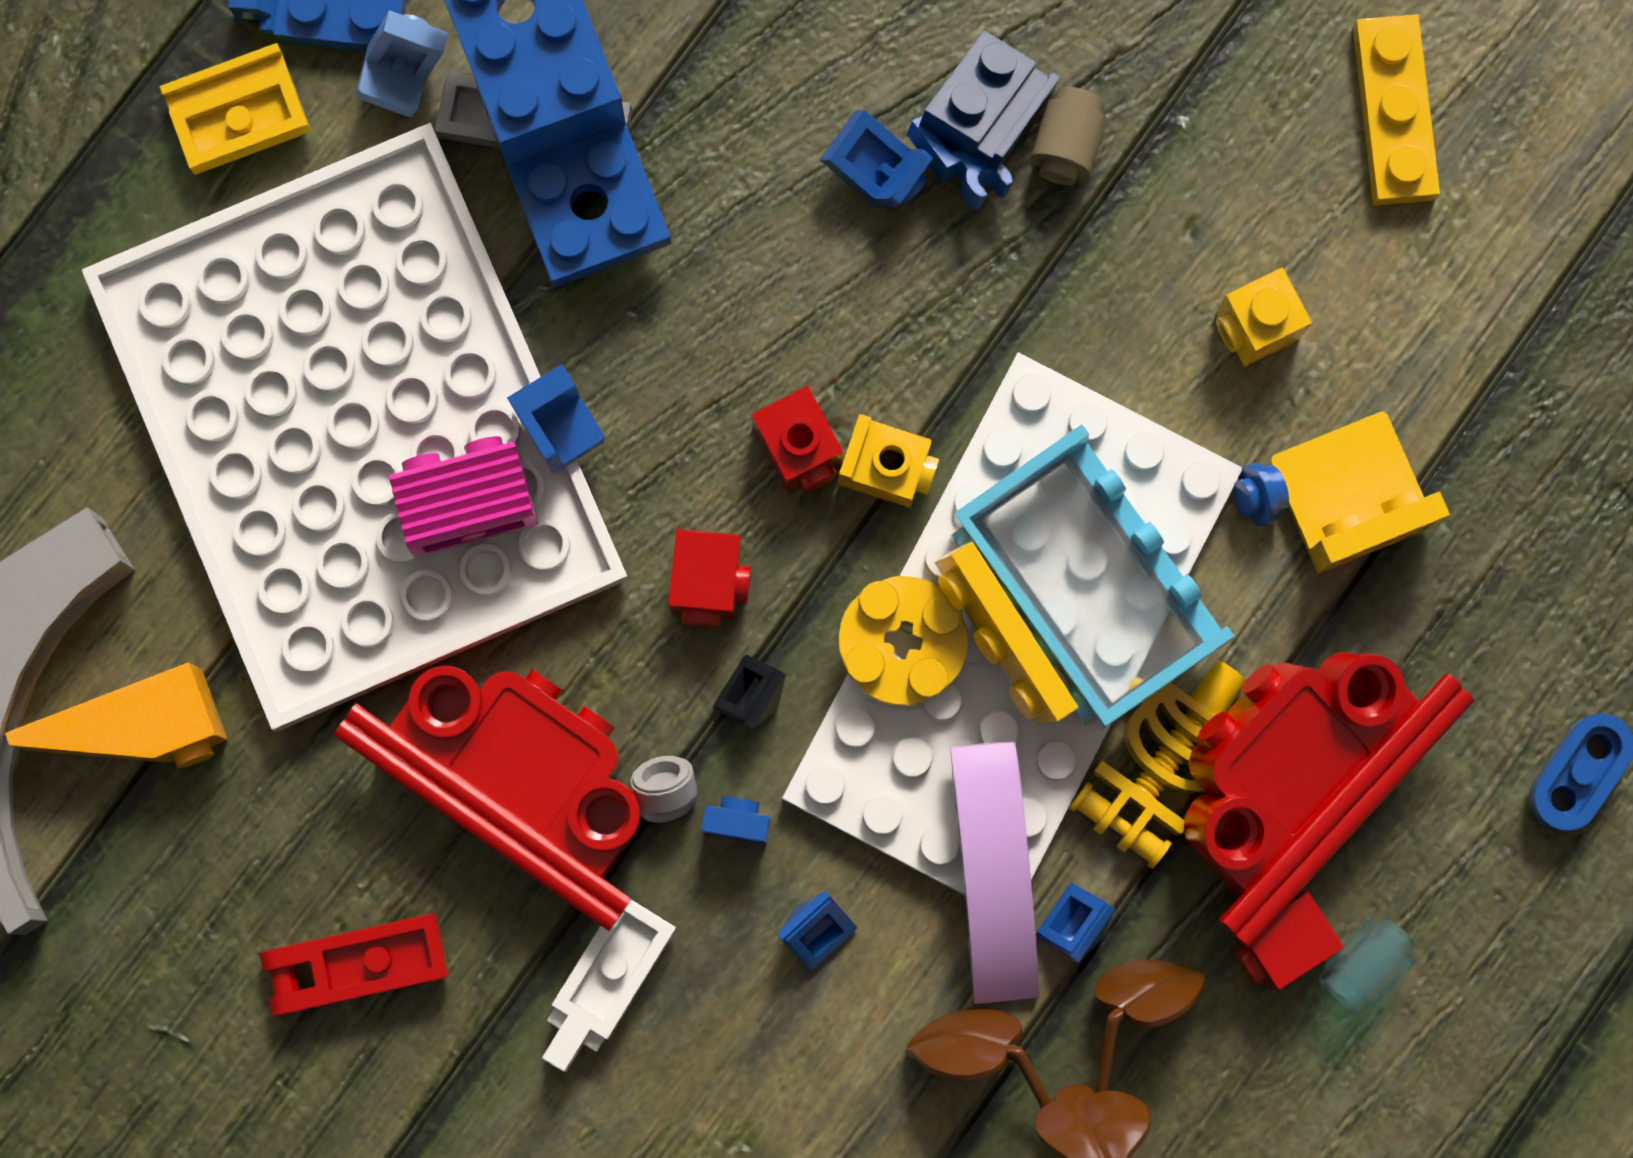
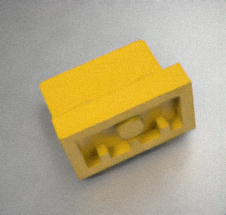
M1385 412L1376 413L1277 453L1269 461L1270 465H1274L1279 469L1285 479L1289 493V510L1317 574L1431 529L1450 516L1440 491L1427 497L1423 496L1391 421Z

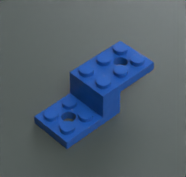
M444 0L553 288L671 245V236L627 128L622 98L583 0H530L535 6L534 12L528 20L518 24L506 22L499 16L500 8L506 0ZM592 191L604 196L608 205L604 214L599 218L583 220L573 213V202L580 194Z

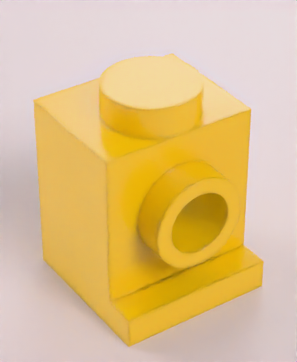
M859 414L839 473V485L911 508L916 492L928 495L939 459L928 456L932 440L872 421L871 417ZM887 450L899 452L903 456L904 463L896 470L885 469L879 461L881 454Z

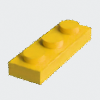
M1419 14L1357 19L1352 28L1373 206L1435 201L1440 195Z
M969 542L957 547L935 561V565L942 574L938 577V583L942 592L956 609L961 610L964 608L977 628L973 633V637L979 650L992 664L996 665L999 663L1013 684L1008 688V691L1018 710L1026 718H1034L1038 725L1058 722L1077 709L1078 705L974 543Z

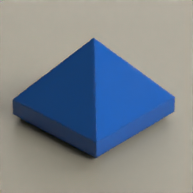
M1071 882L1037 930L1036 936L1079 963L1101 941L1116 909Z
M823 891L796 906L777 935L807 969L812 971L858 927L826 891Z

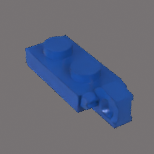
M229 0L228 9L231 10L235 20L260 22V33L275 36L277 42L366 52L369 42L387 12L390 10L405 15L407 0Z

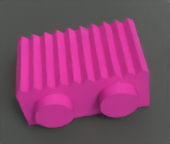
M499 436L478 439L464 446L466 455L444 461L440 460L438 453L418 455L401 463L402 472L389 475L405 544L408 551L414 557H422L440 550L459 547L463 544L485 540L489 537H496L500 534L522 530L539 524L520 451L515 442L503 444L502 438Z

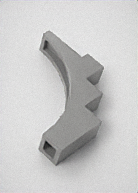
M88 507L0 561V930L5 928L8 934L27 935L48 920L26 876L14 828L12 776L17 747L9 745L5 733L21 726L36 681L64 635L95 600L135 570L103 517Z

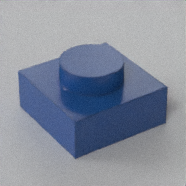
M722 796L720 807L705 806L701 831L706 835L767 845L771 818L767 815L758 814L759 802Z

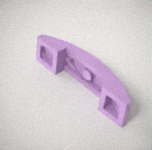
M1014 740L950 746L969 931L968 946L974 1004L1039 998L1033 896L1016 743Z

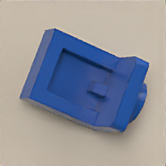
M855 110L820 161L873 206L897 207L900 204L908 203L921 190L926 180L923 172L933 157L924 149H909L867 111Z

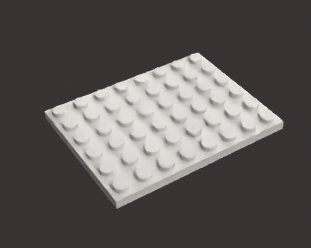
M431 123L82 269L273 731H281L629 580L578 461H573L553 474L507 400V397L541 376ZM499 436L502 438L503 444L515 442L520 451L539 524L522 530L500 534L496 537H489L485 540L463 544L459 547L440 550L422 557H414L408 551L405 544L389 475L402 472L401 463L418 455L438 453L441 461L466 455L464 446L478 439Z

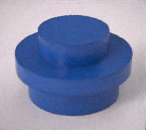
M1251 463L1242 467L1238 481L1235 482L1233 487L1234 499L1238 510L1244 517H1250L1258 526L1272 524L1279 514L1287 511L1289 506V493L1283 475L1274 465L1262 466L1259 463Z

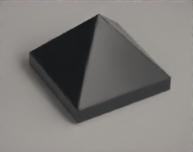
M746 654L712 708L732 720L753 729L778 711L786 674Z

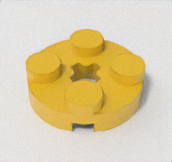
M911 576L890 577L883 581L868 584L861 594L848 606L842 618L839 631V654L849 677L869 698L895 707L916 706L938 696L956 680L965 662L968 649V632L961 610L956 609L948 601L939 586L927 580ZM900 624L912 626L913 636L922 639L921 649L909 650L906 659L894 657V646L884 642L886 633L897 632Z

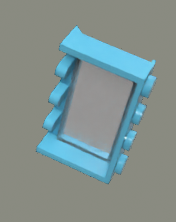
M1081 424L954 513V522L959 529L951 534V537L957 547L969 542L974 543L1015 609L1033 632V637L1053 668L1057 666L1071 686L1068 691L1078 705V708L1074 710L1075 714L1084 725L1095 720L1101 730H1104L1210 654L1227 644L1235 636L1228 626L1221 630L1201 602L1202 593L1197 584L1188 574L1183 577L1163 549L1164 540L1156 527L1150 521L1145 524L1124 495L1126 487L1113 469L1106 470L1087 443L1090 434Z

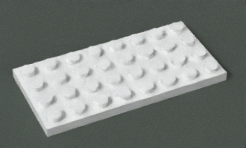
M1017 353L900 576L921 578L939 586L938 577L942 574L934 562L957 548L951 537V534L959 529L954 522V513L1081 424L1090 434L1087 443L1106 470L1113 469L1126 487L1124 495L1145 524L1150 521L1156 527L1164 540L1163 549L1183 577L1189 574L1242 471V467L1052 369ZM1063 464L984 519L983 522L1113 703L1128 693L1129 683L1135 679L1170 609L1066 464ZM962 608V617L968 632V649L965 662L956 680L938 696L928 699L926 702L910 707H895L879 703L866 696L847 674L782 800L965 896L950 746L1015 741L1032 879L1111 724L1104 730H1101L1095 720L1084 725L1074 711L1058 722L1038 725L1034 718H1026L1018 710L1010 697L1008 688L1013 684L1000 664H992L979 650L973 637V633L977 628L964 608ZM900 624L897 632L886 633L884 642L894 646V657L906 659L909 650L921 649L922 639L913 636L912 626ZM1056 666L1054 668L1067 690H1069L1071 686Z

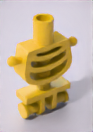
M1216 660L1190 696L1173 683H1169L1143 701V705L1127 720L1123 737L1130 755L1143 769L1144 773L1140 772V778H1136V783H1133L1102 760L1091 774L1118 793L1112 802H1109L1092 789L1093 784L1088 781L1073 800L1069 809L1073 812L1077 809L1095 822L1096 825L1093 830L1100 835L1103 834L1108 826L1113 828L1123 836L1116 847L1123 852L1130 848L1148 861L1147 866L1153 869L1167 852L1172 842L1168 839L1161 840L1145 828L1150 818L1157 821L1176 836L1184 831V820L1157 801L1155 797L1160 796L1159 791L1164 790L1163 786L1188 794H1202L1206 792L1195 780L1181 778L1175 775L1174 770H1179L1178 765L1183 763L1189 766V758L1192 752L1190 748L1193 749L1195 747L1194 743H1199L1198 734L1212 717L1228 710L1242 691L1246 679L1227 664ZM1139 677L1131 680L1129 691L1142 683L1143 680ZM1157 707L1174 726L1175 730L1170 731L1171 735L1158 720L1156 715ZM1179 708H1181V709H1182L1183 711H1185L1187 714H1183V713L1179 710ZM1142 722L1149 736L1159 745V751L1155 752V757H1151L1142 745L1139 736ZM1127 800L1141 810L1132 824L1117 815Z

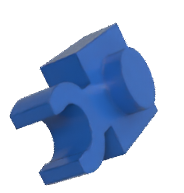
M922 116L912 120L907 136L917 149H924L933 157L929 166L941 182L955 175L962 183L960 194L967 206L975 211L981 208L987 193L979 183L990 185L1000 198L1007 196L1013 180L1010 172L1004 165H1001L996 172L988 167L991 161L975 153L971 157L919 125Z

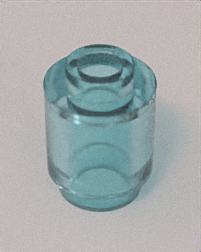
M1385 917L1380 924L1370 918H1366L1343 943L1344 948L1325 962L1328 970L1319 978V981L1344 1007L1355 1015H1359L1367 1005L1374 1008L1416 963V960L1409 952L1415 943L1402 928L1389 918Z

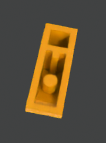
M189 662L5 733L10 746L27 751L160 763L175 761L177 768L188 767L211 758L214 755L211 746L228 740L203 670Z

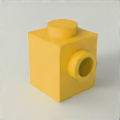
M1283 267L1227 294L1216 311L1218 316L1216 325L1220 336L1232 353L1237 352L1244 367L1299 341L1312 324Z

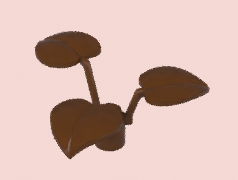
M1142 959L1121 963L1109 969L1100 977L1095 987L1096 1001L1101 1007L1113 1011L1108 1015L1095 1091L1085 1085H1069L1057 1092L1055 1100H1050L1025 1051L1021 1047L1014 1045L1022 1036L1020 1021L1007 1013L989 1008L963 1009L932 1021L922 1028L908 1043L905 1050L906 1056L914 1058L930 1073L954 1081H975L993 1075L1005 1066L1008 1058L1019 1066L1040 1105V1111L1035 1118L1037 1137L1058 1158H1131L1146 1139L1150 1131L1151 1118L1147 1105L1140 1099L1124 1092L1108 1091L1118 1028L1126 1018L1134 1025L1142 1028H1154L1176 1020L1185 1014L1201 996L1206 985L1205 975L1202 971H1196L1193 967L1164 960Z

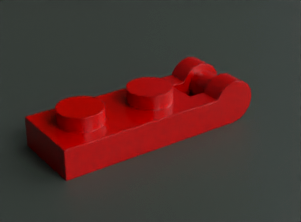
M437 913L259 953L262 971L270 972L274 996L268 997L271 1017L450 977ZM311 962L315 987L299 990L295 966Z

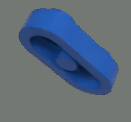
M1601 713L1582 718L1570 727L1533 781L1529 790L1528 802L1531 813L1542 826L1553 831L1566 832L1579 829L1593 819L1633 759V735L1629 727L1619 718ZM1591 736L1600 738L1605 745V753L1601 759L1591 757L1587 751L1586 744ZM1556 788L1565 790L1569 795L1570 804L1564 812L1555 809L1551 803V794Z

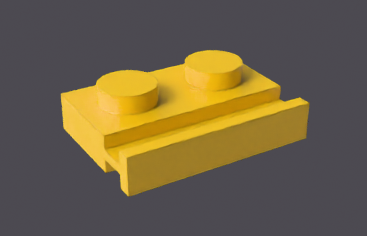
M277 43L160 86L188 166L194 175L312 132L292 77L286 66L283 53Z

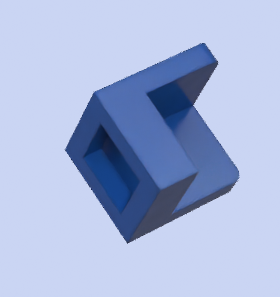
M562 364L507 397L514 413L553 474L605 441L603 432L579 396L574 382Z

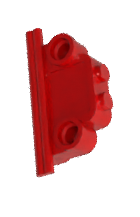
M1339 652L1324 660L1318 670L1290 663L1268 664L1250 675L1242 687L1244 694L1227 712L1218 713L1202 727L1198 734L1200 741L1192 750L1189 758V769L1194 780L1207 793L1198 797L1188 808L1184 819V832L1191 847L1224 880L1228 889L1238 898L1219 921L1245 947L1249 948L1473 704L1474 698L1462 688L1461 684L1452 675L1445 673L1419 701L1405 686L1402 673L1396 664L1381 655Z
M453 666L433 667L422 673L415 680L409 693L408 702L390 727L357 703L353 706L345 720L334 733L336 738L607 931H611L633 899L604 878L631 842L640 824V806L636 796L625 784L614 780L620 769L621 758L618 749L609 739V736L615 729L613 725L586 706H583L578 715L574 714L557 702L563 690L533 669H531L526 678L509 671L496 673L489 677L481 689H479L474 679L459 668Z

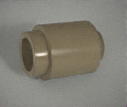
M1060 87L1055 99L1047 102L1030 156V160L1040 168L1039 175L1042 178L1060 185H1074L1076 179H1085L1090 176L1107 122V117L1103 114L1106 103L1100 96L1076 87Z

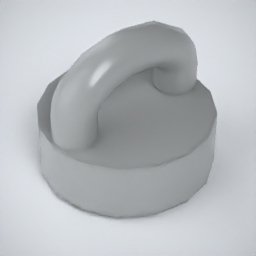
M660 756L642 763L633 772L630 779L632 791L640 806V815L648 822L663 823L675 820L688 813L698 798V789L692 764L680 757Z

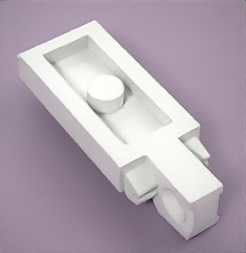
M633 900L610 932L600 926L552 1003V1006L555 1008L547 1022L559 1028V1031L542 1059L557 1069L567 1072L583 1045L597 1052L604 1040H609L677 928Z

